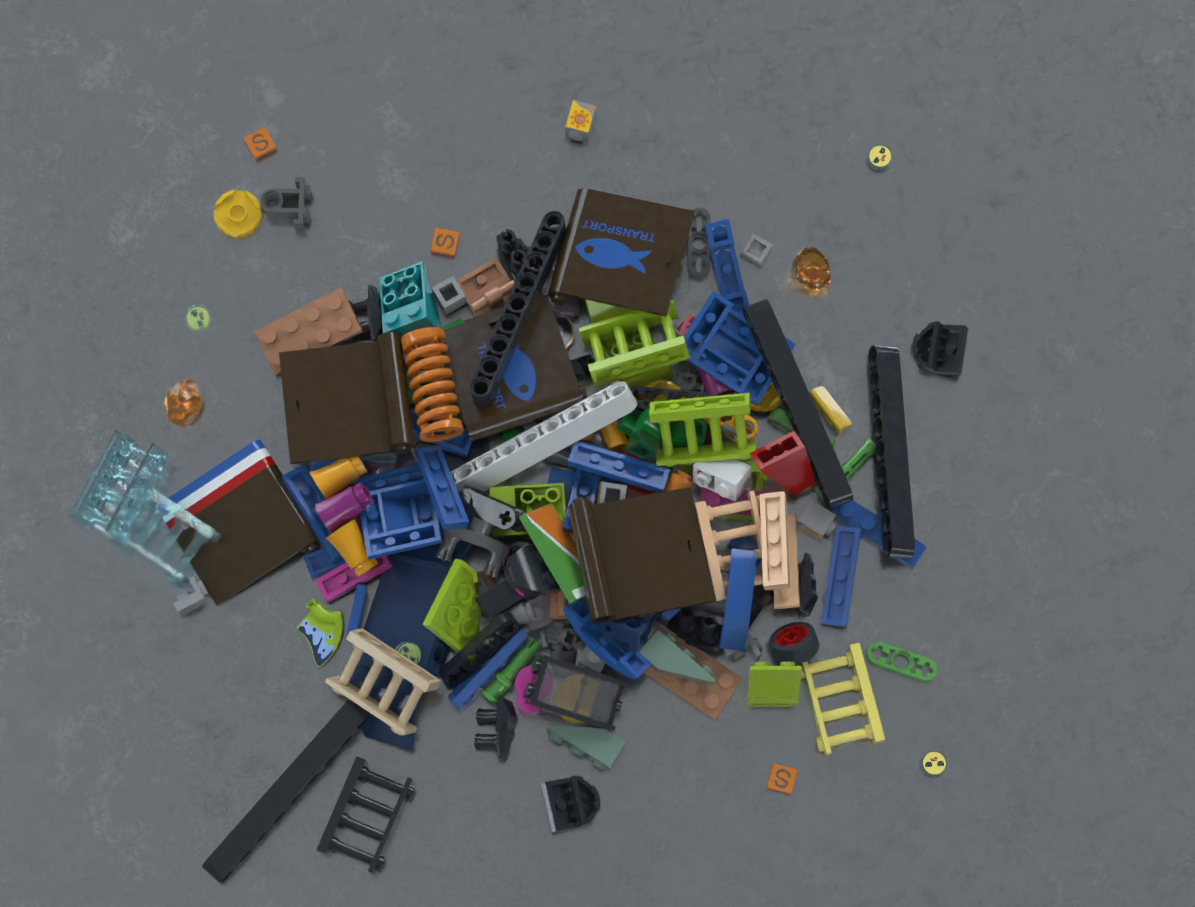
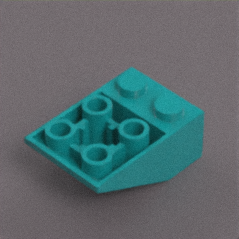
M423 261L379 278L383 333L396 332L403 336L410 331L421 328H440L439 313Z

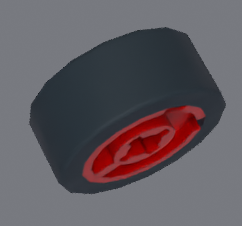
M802 621L783 625L771 635L769 640L774 658L779 664L780 662H795V665L806 662L818 652L820 647L814 627Z

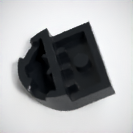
M939 321L928 323V326L920 333L917 332L913 339L912 352L920 365L932 373L961 375L968 327L965 325L941 324Z
M535 545L524 546L508 557V563L504 567L506 581L512 590L518 589L521 593L525 594L523 598L533 600L539 595L554 594L561 591L560 586Z
M570 776L564 779L541 783L552 833L584 826L593 820L596 812L600 809V796L596 787L590 785L581 776Z

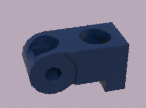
M636 616L599 623L598 627L604 636L608 638L615 637L629 644L628 650L638 653L648 642L650 622Z

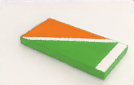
M552 503L519 517L520 521L568 602L571 604L586 598L576 544L568 530L562 529L564 523Z

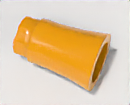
M359 457L337 459L309 473L325 499H329L359 479V476L366 473L367 470Z
M355 519L326 538L343 557L350 569H354L358 577L378 564L375 558L368 559L365 540Z

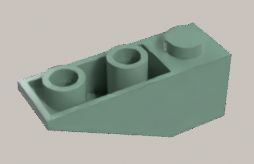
M658 630L639 651L652 664L650 667L658 673L711 686L715 683V679L712 677L714 675L713 671L704 664L699 666L694 661L696 657L688 649L683 648L681 650L675 645L676 639L666 631L662 633Z
M547 725L546 731L549 733L548 737L558 744H561L563 741L570 745L569 750L579 757L586 755L591 758L592 761L590 763L602 771L605 768L611 770L626 745V741L604 728Z

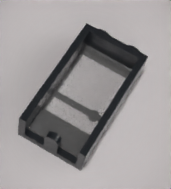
M539 655V659L534 660L531 668V673L534 675L531 683H527L523 697L526 698V704L606 730L615 731L616 726H613L612 723L616 711L619 712L621 710L622 702L619 700L623 688L629 687V682L546 655Z

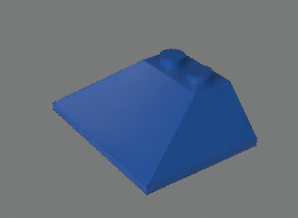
M713 291L684 335L690 359L686 360L736 393H750L751 402L757 406L771 385V378L744 316L731 309L734 305L732 302ZM785 337L792 352L796 344Z
M419 464L360 477L355 481V485L362 482L367 487L374 501L373 504L367 506L366 510L360 513L368 559L442 543L443 536L440 520Z

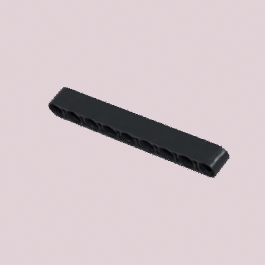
M550 211L543 217L470 382L469 388L472 401L478 407H488L494 401L560 250L566 225L563 214L558 211ZM555 224H556V225H559V226L556 227V228H551V227H550V226L555 225ZM543 245H550L548 248H541ZM536 265H540V266H541V267L538 268V269H533V268H532V267H534V266H536ZM525 286H532L530 289H523ZM518 306L523 307L521 310H514ZM508 327H514L511 331H505ZM498 348H505L502 352H496ZM489 369H496L493 373L486 372ZM480 390L487 391L484 394H477V392Z
M767 299L744 307L742 310L745 321L791 427L806 448L815 482L827 508L831 510L853 501L854 498L850 485L771 304Z
M872 345L868 352V367L883 553L886 557L912 558L915 552V537L900 354L895 346Z
M349 699L206 859L202 868L222 884L365 724L371 713Z

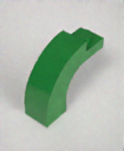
M633 410L619 418L616 428L631 437L636 421L641 413ZM700 418L694 419L698 446L705 443L707 423ZM670 421L673 448L688 447L684 421ZM661 432L658 440L659 449H663Z

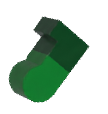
M645 409L638 417L626 450L642 460L657 454L660 447L658 444L660 425L659 423H650L649 409ZM642 446L644 450H639L637 447Z

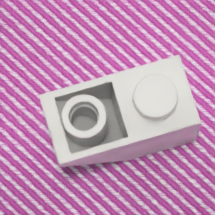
M737 459L697 462L693 465V482L700 487L707 488L722 497L736 502L751 483L752 466Z

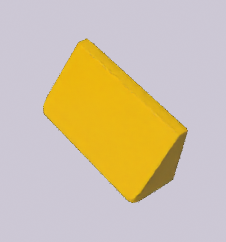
M820 386L810 391L814 405L836 434L839 435L852 425V422L825 387Z

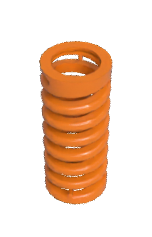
M437 327L410 331L401 338L403 352L407 355L405 363L409 367L407 374L411 379L410 389L414 392L412 396L413 403L416 404L414 411L415 415L419 417L417 420V426L421 429L419 437L420 440L425 442L452 439L464 431L462 421L452 418L460 413V409L458 406L451 405L458 398L456 394L448 393L455 388V383L447 380L452 377L453 372L449 368H444L450 364V358L443 355L448 351L447 345L443 343L446 337L445 331ZM416 358H425L420 361H414ZM419 370H420V371H425V372H423V373H421V374H418V373H417ZM421 383H429L424 386H419ZM424 395H433L426 399L421 398ZM425 408H434L429 411L424 410ZM429 420H440L432 424L426 423ZM445 432L442 435H434V433Z

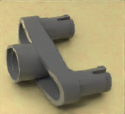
M473 516L470 527L442 531L444 536L436 557L443 559L444 556L446 561H451L457 541L469 542L489 549L491 553L483 573L489 576L491 573L492 577L498 578L504 558L508 557L511 548L491 535L494 527L493 524Z

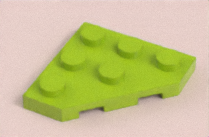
M460 559L454 560L422 624L457 653L482 631V629H479L478 617L481 616V609L475 600L478 597L475 592V583L478 582L477 572ZM469 655L466 660L471 661L476 655Z

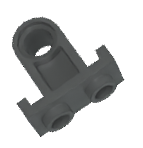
M295 177L297 189L272 188L262 193L260 204L267 217L273 219H293L295 231H305V223L310 222V209H306V200H310L311 187L306 184L305 177ZM275 199L279 201L278 206L274 208L267 206L270 200Z

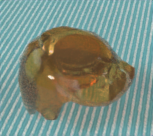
M815 247L802 249L792 262L791 270L793 276L799 283L812 290L826 289L831 280L827 257Z
M191 378L186 381L180 380L167 392L164 400L167 418L172 423L182 426L194 422L203 404L200 390Z

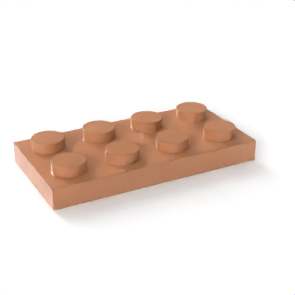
M340 287L255 331V334L274 374L279 376L281 375L279 352L337 346L364 331L344 289Z
M659 623L648 641L658 630L662 633L668 632L676 639L675 645L681 650L683 648L688 649L696 657L694 661L699 666L704 664L713 671L714 675L712 677L715 679V683L712 686L658 673L651 667L643 674L713 720H716L743 678L698 648L686 644L685 640L677 637L675 633Z

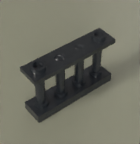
M356 756L316 850L327 856L330 851L334 852L336 850L370 864L368 872L374 875L376 870L381 871L386 857L382 855L406 800H411L416 787L412 786L414 781L407 777L403 785L369 771V767H366L367 761ZM364 780H367L400 794L395 808L359 794V791L356 790L359 781L364 782ZM356 803L390 817L385 832L350 818L349 814L346 813L349 805ZM344 827H348L379 840L380 843L375 855L339 841V838L336 837L339 828L344 829Z

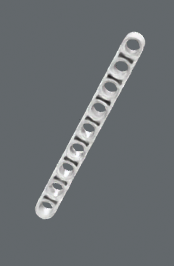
M616 382L451 471L456 489L459 492L463 489L464 485H468L481 491H486L489 487L499 484L629 414L636 408L637 400L625 382Z

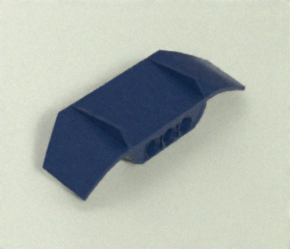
M466 514L469 520L467 527H470L473 516ZM463 540L457 541L451 561H446L444 556L443 559L436 557L441 543L388 555L393 567L382 572L364 626L365 631L397 652H400V649L406 644L417 646L420 658L416 664L435 677L440 674L449 645L422 624L454 560L460 559L464 561L472 545ZM367 653L362 654L349 680V683L358 689L361 688L374 662L372 656ZM387 666L382 667L369 693V696L379 703L394 675L392 673L393 670ZM406 679L402 680L388 709L400 716L414 689L413 683ZM417 705L408 721L412 725H415ZM373 714L370 715L369 719L361 727L365 737L407 749L414 748V733L403 736L398 735L391 730L389 725Z

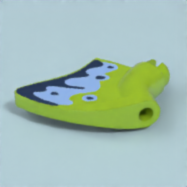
M313 598L310 600V603L306 604V609L310 611L309 614L301 621L297 629L308 640L316 665L323 667L334 655L342 640L344 616L342 610L330 611L322 603H319L317 599Z

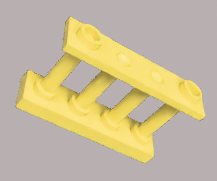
M860 642L849 645V652H846L844 656L808 664V661L797 664V666H801V679H805L819 732V737H816L819 752L824 751L825 757L831 755V746L863 738L872 739L873 745L885 741ZM845 665L853 666L855 676L851 680L814 688L811 674ZM852 689L860 692L862 700L858 701V704L821 713L817 698ZM860 713L861 715H866L868 724L865 725V728L827 737L824 722Z

